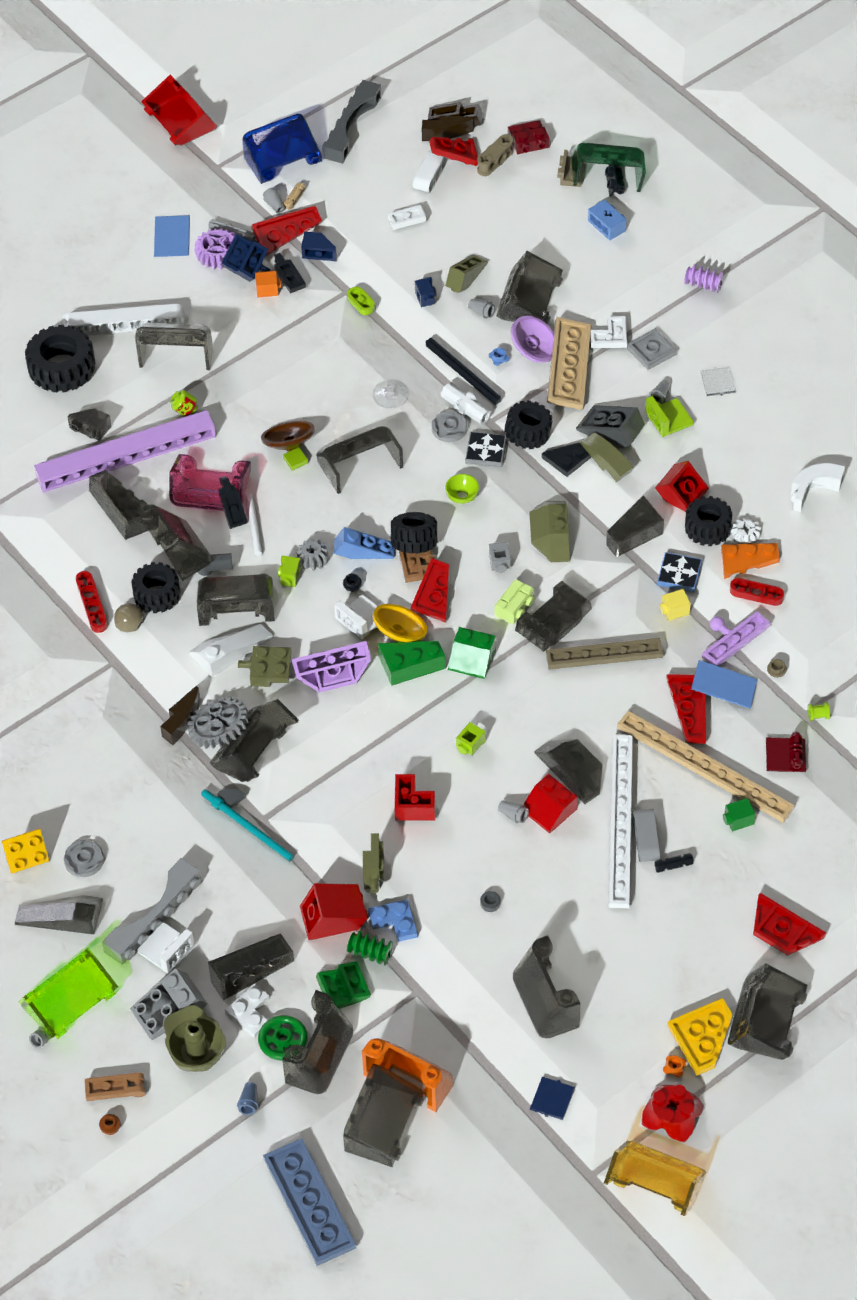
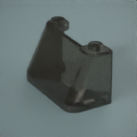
M526 251L510 272L496 317L515 322L519 317L533 316L548 324L551 316H549L547 306L553 289L556 286L559 287L563 280L561 277L563 270Z
M147 504L137 511L157 545L161 544L162 549L182 581L209 565L212 559L209 552L185 519L154 504Z
M263 573L258 575L204 577L198 581L197 614L199 626L209 625V620L212 617L217 619V614L255 611V617H259V614L265 617V622L275 621L273 578L270 575Z
M548 935L534 941L513 971V982L537 1034L546 1039L577 1029L580 1024V1001L577 995L570 989L556 991L547 972L548 969H551L552 964L549 956L553 951V945Z
M767 963L751 972L746 977L741 989L728 1037V1044L736 1049L780 1060L789 1058L793 1052L792 1042L787 1039L794 1008L799 1004L802 1005L807 998L806 989L808 985Z
M316 990L311 1000V1006L316 1011L314 1023H317L314 1033L307 1047L301 1045L289 1047L282 1062L286 1084L314 1094H322L328 1089L351 1041L353 1026L328 994Z
M373 1064L346 1123L343 1133L344 1151L393 1167L395 1160L399 1161L401 1157L400 1139L413 1109H417L418 1106L421 1107L424 1102L425 1094H423V1090L385 1067Z

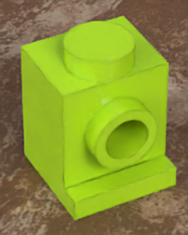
M282 555V566H279L278 569L280 584L286 587H296L301 571L300 558Z
M469 722L456 737L458 751L463 755L467 753L473 755L486 742V731Z

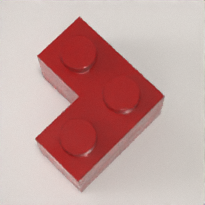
M395 774V821H435V791H416L415 774Z

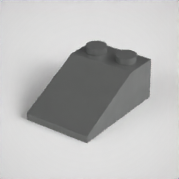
M593 405L576 429L588 436L595 432L614 447H628L645 423L638 407Z

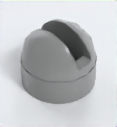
M37 1030L29 1036V1041L35 1048H41L48 1040L47 1033L42 1030Z

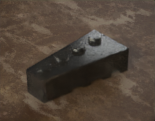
M104 470L89 476V492L125 540L158 527V511L149 508L143 499L139 500L134 496L133 491L124 488L122 483L108 471Z

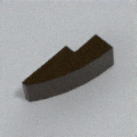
M461 102L430 107L428 120H439L440 115L473 117V126H480L483 118V112L479 104L463 107Z
M440 115L439 120H422V141H430L432 137L452 139L473 132V117Z
M197 686L169 709L170 718L160 726L162 737L172 745L186 732L189 727L188 722L192 721L191 716L196 715L195 710H198L200 693Z

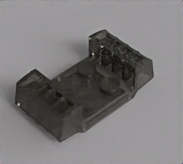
M561 581L553 587V597L534 614L531 615L526 611L519 617L515 631L544 652L550 646L558 643L581 622L583 617L592 609L591 602Z

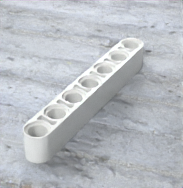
M165 304L72 312L63 315L62 325L64 327H68V325L73 326L74 329L78 328L87 335L176 328L184 324V308L180 304Z

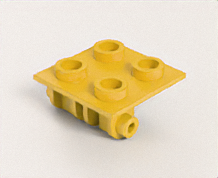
M40 828L2 840L11 874L49 862Z

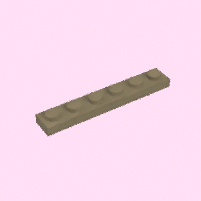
M660 638L547 649L546 658L548 670L663 658V650Z

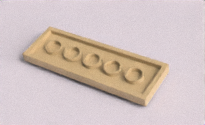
M560 317L556 318L547 403L582 410L584 406L591 324Z

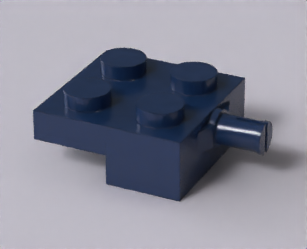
M236 233L220 265L251 282L258 271H271L270 268L262 264L269 249L255 241L251 242Z

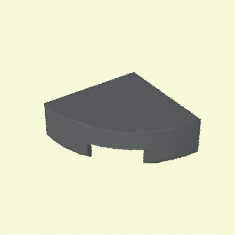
M224 789L217 793L230 808L246 798L245 793L238 789Z

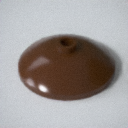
M308 421L281 423L263 432L261 441L270 448L291 451L308 441L313 436L315 427L313 423Z

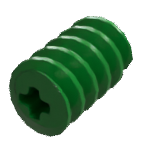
M361 929L357 934L353 932L347 944L348 953L354 951V955L359 956L361 954L362 958L366 959L369 957L370 961L376 960L378 964L384 962V966L388 963L392 953V941L385 945V938L377 942V935L371 940L369 932L365 937L362 936L363 930Z

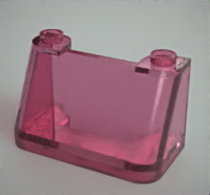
M179 454L169 472V498L171 503L179 507L224 511L218 489L222 488L219 478L226 476L229 478L230 484H235V487L238 489L243 505L251 471V461L241 460L235 462L232 467V473L197 469L194 457Z

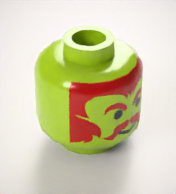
M185 390L176 391L170 399L172 410L184 417L190 414L193 415L198 408V405H196L197 398Z

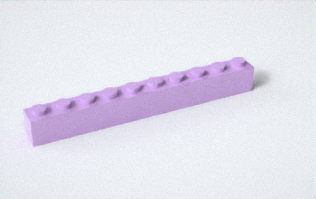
M207 410L36 464L34 465L36 477L42 491H50L216 437L215 427Z

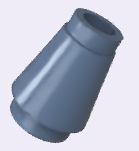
M252 1082L245 1083L237 1103L239 1112L244 1115H252L258 1109L257 1085Z

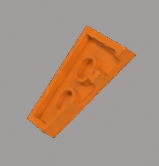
M778 543L721 545L724 579L738 572L739 574L746 573L748 569H759L779 563Z

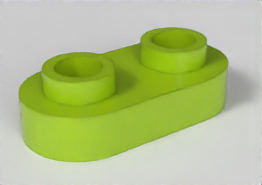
M352 287L347 291L348 301L360 314L369 315L374 312L375 302L362 288Z

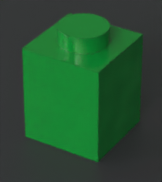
M748 798L725 805L723 820L726 825L730 826L732 832L754 825L755 812Z

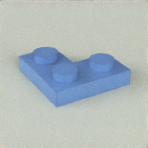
M408 899L368 908L373 929L393 925L398 942L418 938Z

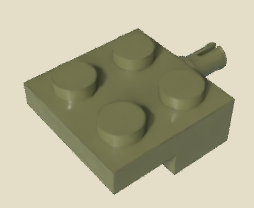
M253 646L250 661L238 660V668L250 669L251 686L270 687V683H289L292 649L291 647Z
M371 833V851H363L364 889H370L372 893L379 892L380 881H384L383 841H379V833Z

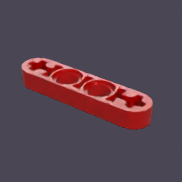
M81 571L76 575V584L90 627L93 632L102 633L108 627L107 619L92 574L88 571ZM82 579H86L88 585L84 586ZM87 592L94 593L92 597L84 596V594ZM92 606L99 607L95 612L89 611V608ZM99 617L101 625H97L95 618Z

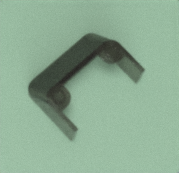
M148 322L142 324L136 330L135 342L139 368H143L146 344L204 347L206 370H210L213 343L211 329L206 325Z
M380 426L319 449L317 451V462L337 494L341 493L340 474L333 464L384 444L401 469L403 468V449L388 427Z
M278 699L253 707L248 711L249 718L247 719L249 723L245 724L246 729L240 730L242 735L236 734V740L230 739L229 744L224 742L211 759L210 764L216 770L241 782H248L260 775L253 766L271 740L282 738L286 733L285 729L287 726L296 724L299 721Z

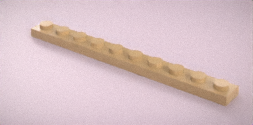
M627 711L617 723V728L628 735H633L635 739L742 800L748 798L752 806L782 823L785 822L794 810L792 803L630 711Z

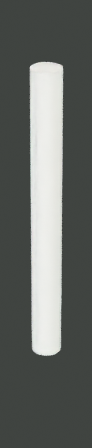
M247 494L246 503L254 553L256 556L262 555L253 495Z

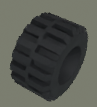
M527 400V402L520 401L519 404L515 403L513 407H510L504 428L505 435L511 443H515L517 447L521 446L522 449L539 448L548 441L553 422L552 415H550L548 409H545L544 405H539L538 402L533 403Z
M702 496L701 499H694V502H691L689 507H687L685 516V532L688 534L689 539H693L694 543L699 542L702 546L704 544H708V546H712V544L719 545L720 541H726L732 526L733 514L731 507L727 506V502L721 501V498L718 497L715 499L713 496H709V498ZM702 520H713L715 522L708 523Z
M407 512L395 516L391 520L392 547L400 552L411 554L432 550L437 546V520L435 517L421 512Z
M152 562L151 565L145 564L143 568H138L137 573L133 574L131 581L133 597L136 605H139V608L142 610L145 609V612L153 611V613H157V611H161L163 613L166 609L170 610L172 605L178 603L177 600L180 599L181 593L179 578L175 569L170 568V565ZM153 586H163L156 590L149 589Z

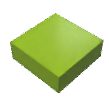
M299 447L283 454V459L291 470L308 464V459Z

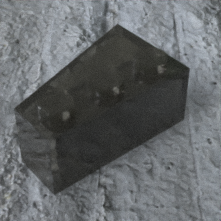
M643 495L607 530L606 545L618 557L662 535L664 519Z

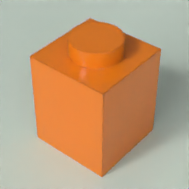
M276 271L255 273L257 297L278 296L281 280L277 278Z

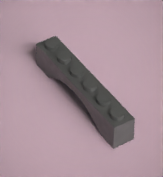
M362 80L360 85H357L353 97H350L348 106L342 111L341 118L337 119L335 128L330 131L328 140L323 143L324 159L344 163L350 153L347 137L348 130L360 115L377 106L382 97L381 84Z

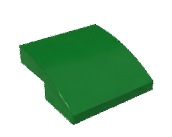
M357 961L338 964L337 969L318 972L316 975L329 1011L359 1003L371 996Z

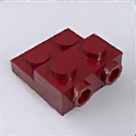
M540 120L508 126V134L514 139L513 146L517 155L549 148L550 138Z

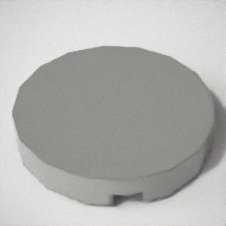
M456 411L440 412L432 420V433L437 439L444 442L458 441L467 433V420L465 416L457 414Z
M80 840L72 843L66 849L64 864L67 871L72 875L89 877L101 869L104 864V854L96 842Z

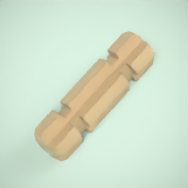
M298 182L287 199H285L283 202L285 209L291 210L294 206L293 204L297 202L304 192L305 185Z

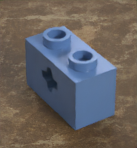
M602 200L588 209V221L609 240L626 231L627 220L625 216L620 214L606 200Z

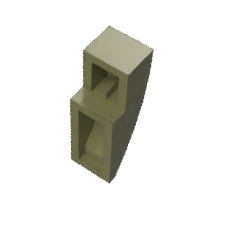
M595 432L580 443L603 471L606 469L616 482L628 475L634 468L619 450Z

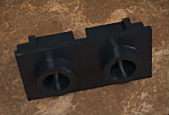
M612 160L605 169L609 196L613 192L621 195L625 191L624 181H622V168L619 165H615L614 160Z

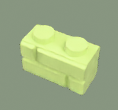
M515 579L495 604V616L502 620L504 619L512 625L518 619L521 620L527 606L531 607L535 601L533 587L527 584L524 585L523 582Z

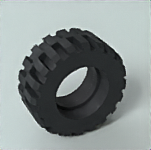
M49 326L46 330H40L39 334H35L31 338L32 340H29L27 343L25 359L29 377L38 387L42 386V389L46 391L51 390V392L55 393L58 391H62V393L67 392L70 389L73 391L79 385L83 386L86 380L88 381L95 370L92 342L87 334L78 328L74 329L73 326ZM57 355L73 356L71 359L61 363L48 361Z

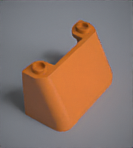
M374 1038L362 1050L363 1074L373 1080L378 1073H383L387 1076L393 1068L423 1083L426 1086L423 1090V1095L428 1098L427 1108L434 1112L438 1111L453 1087V1076L449 1071L392 1042Z

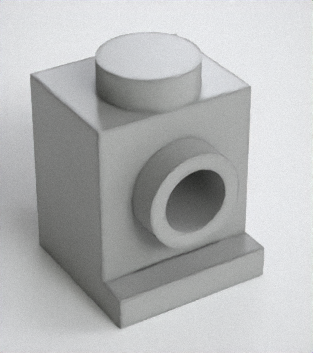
M508 542L489 544V558L492 571L496 570L502 573L510 569Z

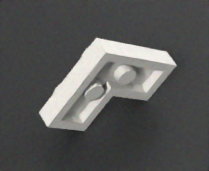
M608 316V330H591V348H627L625 316Z
M254 983L225 1009V1013L253 1038H256L262 1025L268 1021L257 1010L269 1000V995Z

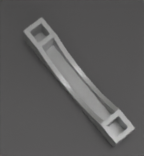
M180 858L168 871V881L161 900L146 916L131 924L115 928L102 941L104 953L122 965L127 960L132 959L135 951L167 917L169 918L174 913L175 908L187 899L188 894L200 885L199 869Z

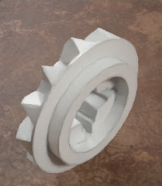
M743 517L742 520H736L731 527L732 537L740 543L755 542L761 534V527L758 526V522H753L752 518L745 520ZM744 527H747L749 530L748 534L743 530Z

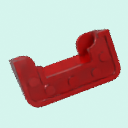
M171 74L141 101L145 106L144 111L149 116L153 114L171 136L169 139L175 146L177 144L182 146L213 131L217 127L213 120Z

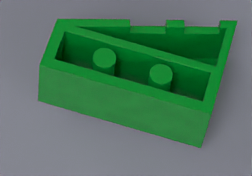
M439 641L378 643V657L391 686L446 669L445 654Z

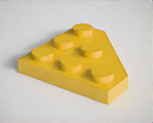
M723 998L667 1022V1027L696 1076L716 1067L733 1015Z

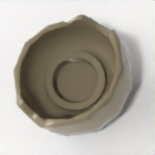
M131 603L119 606L114 615L116 628L123 632L136 631L139 624L143 622L142 609Z

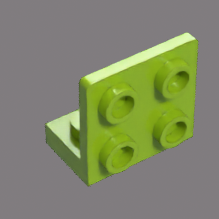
M653 396L646 398L645 413L662 437L694 425V421L677 398L662 404L656 402Z

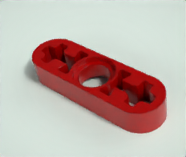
M735 578L730 583V593L734 597L773 606L783 603L784 591L780 587L741 578ZM759 589L762 593L755 595L752 593V590Z

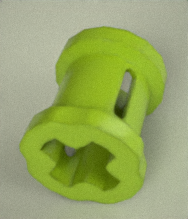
M824 702L821 705L808 704L809 721L818 718L830 719L828 702Z

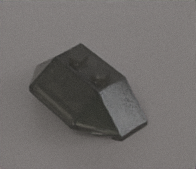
M578 739L549 741L534 751L542 762L584 804L600 795L603 764Z

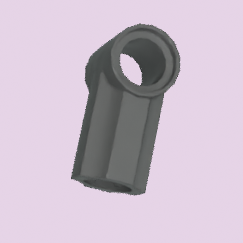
M207 551L197 553L195 555L197 573L206 576L211 574L212 571L233 570L232 553L212 555Z

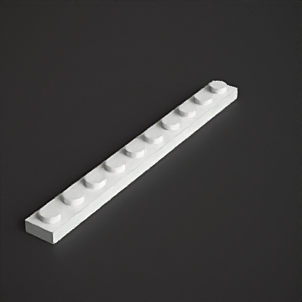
M613 735L609 908H629L633 735Z

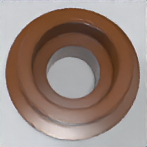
M114 1114L103 1116L99 1122L100 1130L107 1135L115 1134L121 1126L120 1119ZM108 1122H113L112 1125H106Z

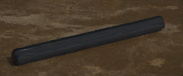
M433 338L426 340V347L495 405L501 402V396L436 340Z

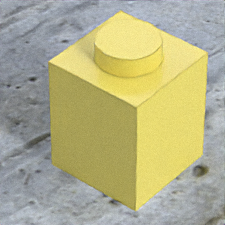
M684 589L662 595L660 610L663 615H666L668 621L690 615L691 603Z

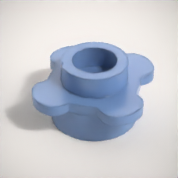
M495 348L489 353V358L493 360V364L496 366L503 362H508L510 359L503 348Z

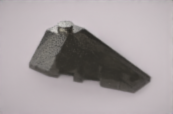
M76 896L19 905L15 925L94 935L103 898Z

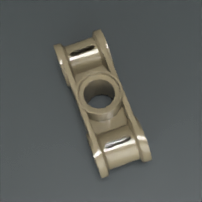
M501 135L477 157L479 164L477 172L479 175L489 176L513 154L512 144L514 139L511 135Z

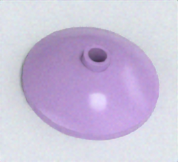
M519 317L511 327V338L516 349L531 361L537 363L551 361L553 330L536 317Z

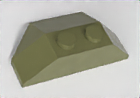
M547 501L529 512L531 544L546 556L550 562H570L566 501Z

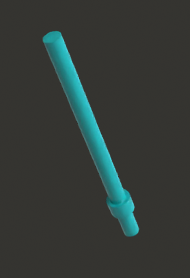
M206 789L201 792V796L211 802V806L224 812L289 862L293 860L294 855L226 805L222 798L214 796Z

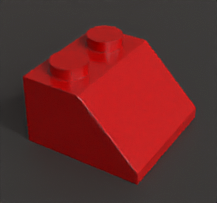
M685 461L674 464L655 489L665 502L686 512L689 504L694 502L696 498L701 499L709 487L691 463Z
M547 774L534 786L523 805L529 810L528 816L550 834L577 810L578 797L553 776Z

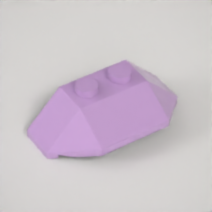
M367 641L292 659L296 678L317 692L357 683L371 661Z

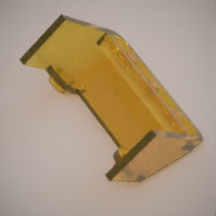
M626 1141L614 1151L603 1184L608 1185L614 1181L613 1184L621 1188L634 1184L671 1199L674 1209L681 1211V1215L685 1216L692 1209L706 1176V1171L637 1142Z

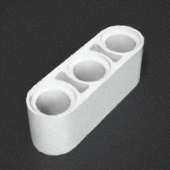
M428 151L415 175L413 188L430 193L445 166L446 157L437 156L432 151Z

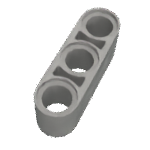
M633 810V824L639 862L660 860L654 810Z

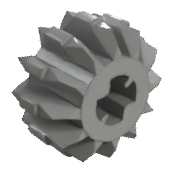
M313 539L310 542L304 540L303 545H299L296 553L297 558H300L301 566H304L305 570L310 567L313 571L315 567L321 569L322 565H326L329 556L325 544H321L320 540L314 542Z

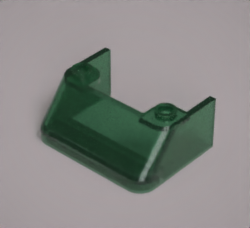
M580 143L574 146L571 152L573 186H577L582 168L581 162L610 165L612 160H614L615 165L635 167L637 192H640L646 174L644 152L637 147Z

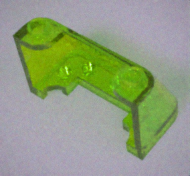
M87 948L18 1002L51 1038L55 1036L59 1039L67 1032L65 1029L98 1002L102 999L107 1002L116 995L114 990L118 988V985L92 951Z

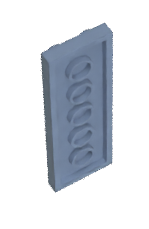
M298 1139L264 1154L263 1159L316 1266L356 1249V1244L303 1139Z

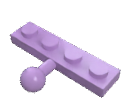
M756 611L733 630H730L725 626V621L722 617H713L710 620L711 629L720 631L725 636L702 653V658L710 664L720 666L768 629L770 622Z

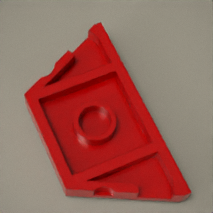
M759 893L753 935L788 956L826 937L825 931Z

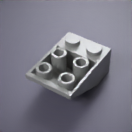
M175 968L133 1005L130 1010L149 1038L154 1040L165 1033L164 1021L168 1015L193 1005L203 1009L208 1003L188 974Z

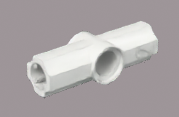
M446 384L441 391V397L453 404L455 410L460 415L464 416L467 414L483 425L491 416V411L478 403L472 393L467 392L465 394L452 384Z

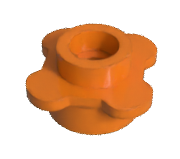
M676 1055L667 1056V1063L663 1067V1072L665 1074H673L676 1077H682V1070L686 1066V1060Z

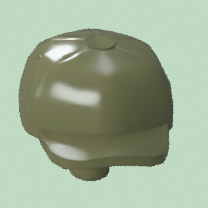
M195 1005L188 1006L165 1018V1045L172 1060L179 1069L191 1072L208 1071L220 1060L226 1047L225 1036L218 1023L213 1018L208 1017L201 1008Z

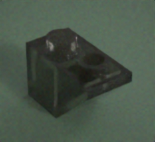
M95 408L71 413L67 416L69 428L98 441L112 427L110 415Z

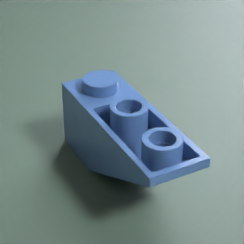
M343 527L334 539V554L349 559L394 558V548L391 545V541Z

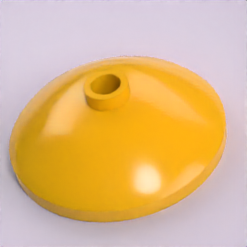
M382 604L377 606L373 612V621L376 627L385 636L394 641L419 642L427 634L428 629L424 620L408 608L395 604Z

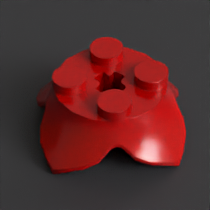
M683 1085L659 1086L652 1091L651 1099L643 1110L642 1125L650 1130L662 1128L672 1139L685 1143L693 1133L695 1118L703 1112V1103L695 1094L687 1091ZM672 1106H673V1107H676L677 1109H676V1110H672V1108H669V1107H672Z

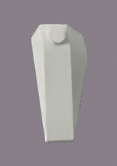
M258 624L205 641L191 650L189 654L213 678L252 652L253 646H261L273 638V635L262 624Z

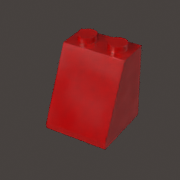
M314 883L300 904L308 940L360 930L368 918L367 910L363 904V894L360 892L358 884Z

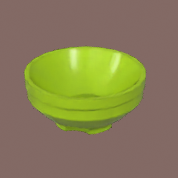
M457 474L448 479L445 490L451 501L465 504L477 497L479 484L471 475ZM459 492H466L468 494L464 498L457 496Z

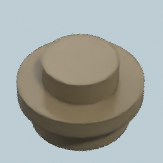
M773 659L767 666L768 673L773 677H782L787 670L785 663L780 659Z

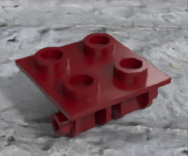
M793 732L790 738L766 737V771L806 772L805 738H802L799 732Z

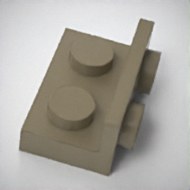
M564 150V155L560 156L559 166L562 167L558 168L557 178H560V185L581 187L585 158L569 157L568 150Z

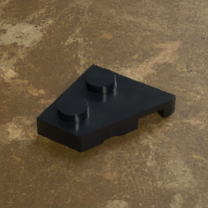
M580 443L542 453V459L566 477L592 458Z

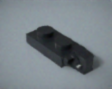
M281 253L274 254L275 271L289 293L291 294L306 288L305 281L291 259L285 260Z
M226 476L220 477L219 481L222 488L218 489V494L229 528L232 529L248 523L235 484H230L229 478Z

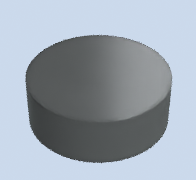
M487 891L482 894L480 905L483 910L494 912L499 909L501 899L496 892Z

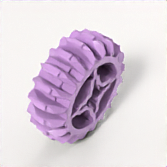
M215 228L213 231L208 229L207 233L202 232V235L198 236L197 241H195L194 250L198 261L202 265H206L207 268L212 266L213 269L216 267L221 269L223 266L220 263L235 233H230L229 229L224 231L223 228L220 230Z

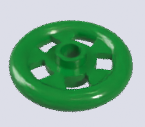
M280 1015L269 1019L262 1025L258 1034V1044L262 1052L269 1058L279 1061L290 1060L300 1055L308 1041V1033L303 1023L297 1018L287 1015ZM282 1024L291 1025L290 1029L281 1028ZM271 1028L276 1030L272 1037L267 1035ZM293 1033H299L300 1039L293 1040ZM282 1037L287 1038L286 1040H279ZM273 1042L277 1048L272 1050L268 1045ZM290 1045H292V1050L288 1052L284 1051L283 1048H287Z

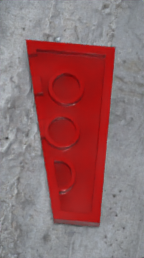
M315 205L254 223L251 228L257 242L269 249L266 254L267 256L304 234L305 231H309L321 224L322 219Z
M667 674L666 680L686 743L706 744V694L691 689L695 675Z

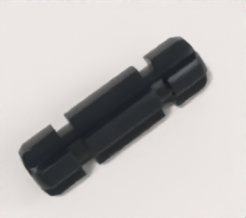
M691 853L683 854V857L679 855L666 858L665 861H655L654 867L656 872L659 873L665 871V869L672 870L683 867L684 864L685 866L692 865L694 859Z

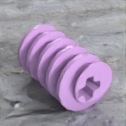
M694 264L692 268L690 266L687 268L684 284L689 282L691 286L697 284L698 288L702 286L704 290L710 288L711 292H715L717 289L718 294L723 282V272L721 271L719 275H716V270L714 269L710 273V268H707L704 272L703 266H700L697 270L696 264Z

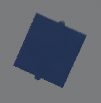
M542 1077L530 1110L542 1113L545 1117L551 1116L563 1120L575 1087L561 1083L560 1080L555 1081Z

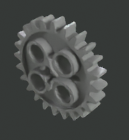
M223 696L220 701L215 698L213 703L207 701V706L201 705L202 709L200 711L195 710L196 715L191 716L192 721L188 722L190 727L187 730L191 740H193L195 745L198 744L199 747L203 745L205 749L210 745L212 749L216 745L222 747L224 742L229 744L230 739L236 740V734L242 735L240 730L246 729L245 724L249 723L247 719L249 718L248 710L243 702L237 698L232 699L230 696L226 700Z

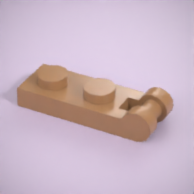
M130 1073L85 1079L86 1101L129 1096L143 1097L145 1095V1087H143L144 1074ZM128 1083H133L134 1086L128 1087Z

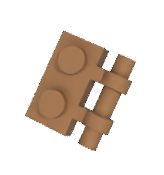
M431 550L417 554L399 551L405 583L421 581L423 579V574H425L431 558L434 559V554ZM424 560L426 565H421V561Z

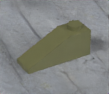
M471 255L454 264L449 269L445 286L457 293L468 289L488 264V260Z

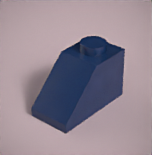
M304 232L301 245L303 259L337 261L336 247L322 233Z

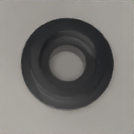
M353 573L348 574L343 580V587L347 591H357L362 586L361 578Z

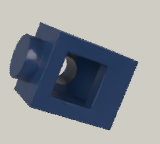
M432 277L415 280V294L420 306L433 305L435 303L434 297L437 294L435 287L432 286Z

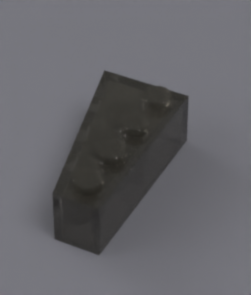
M281 933L209 961L211 983L224 1001L294 962V954Z

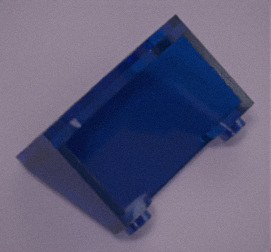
M294 114L246 132L242 138L244 159L261 184L274 178L276 168L305 158L306 162L310 165L322 162V154L302 114Z

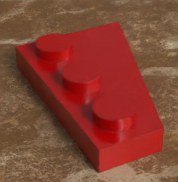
M432 137L429 141L432 153L437 156L447 157L451 160H457L473 166L478 164V154L474 139L463 141L462 138L451 140L446 137Z
M431 558L411 605L412 611L446 623L449 564Z

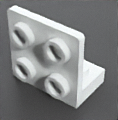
M360 595L350 605H345L339 601L335 604V619L363 640L377 628L373 621V612L377 605L364 595Z
M162 923L138 948V953L166 973H169L195 945L193 933L185 929L181 934L166 923Z

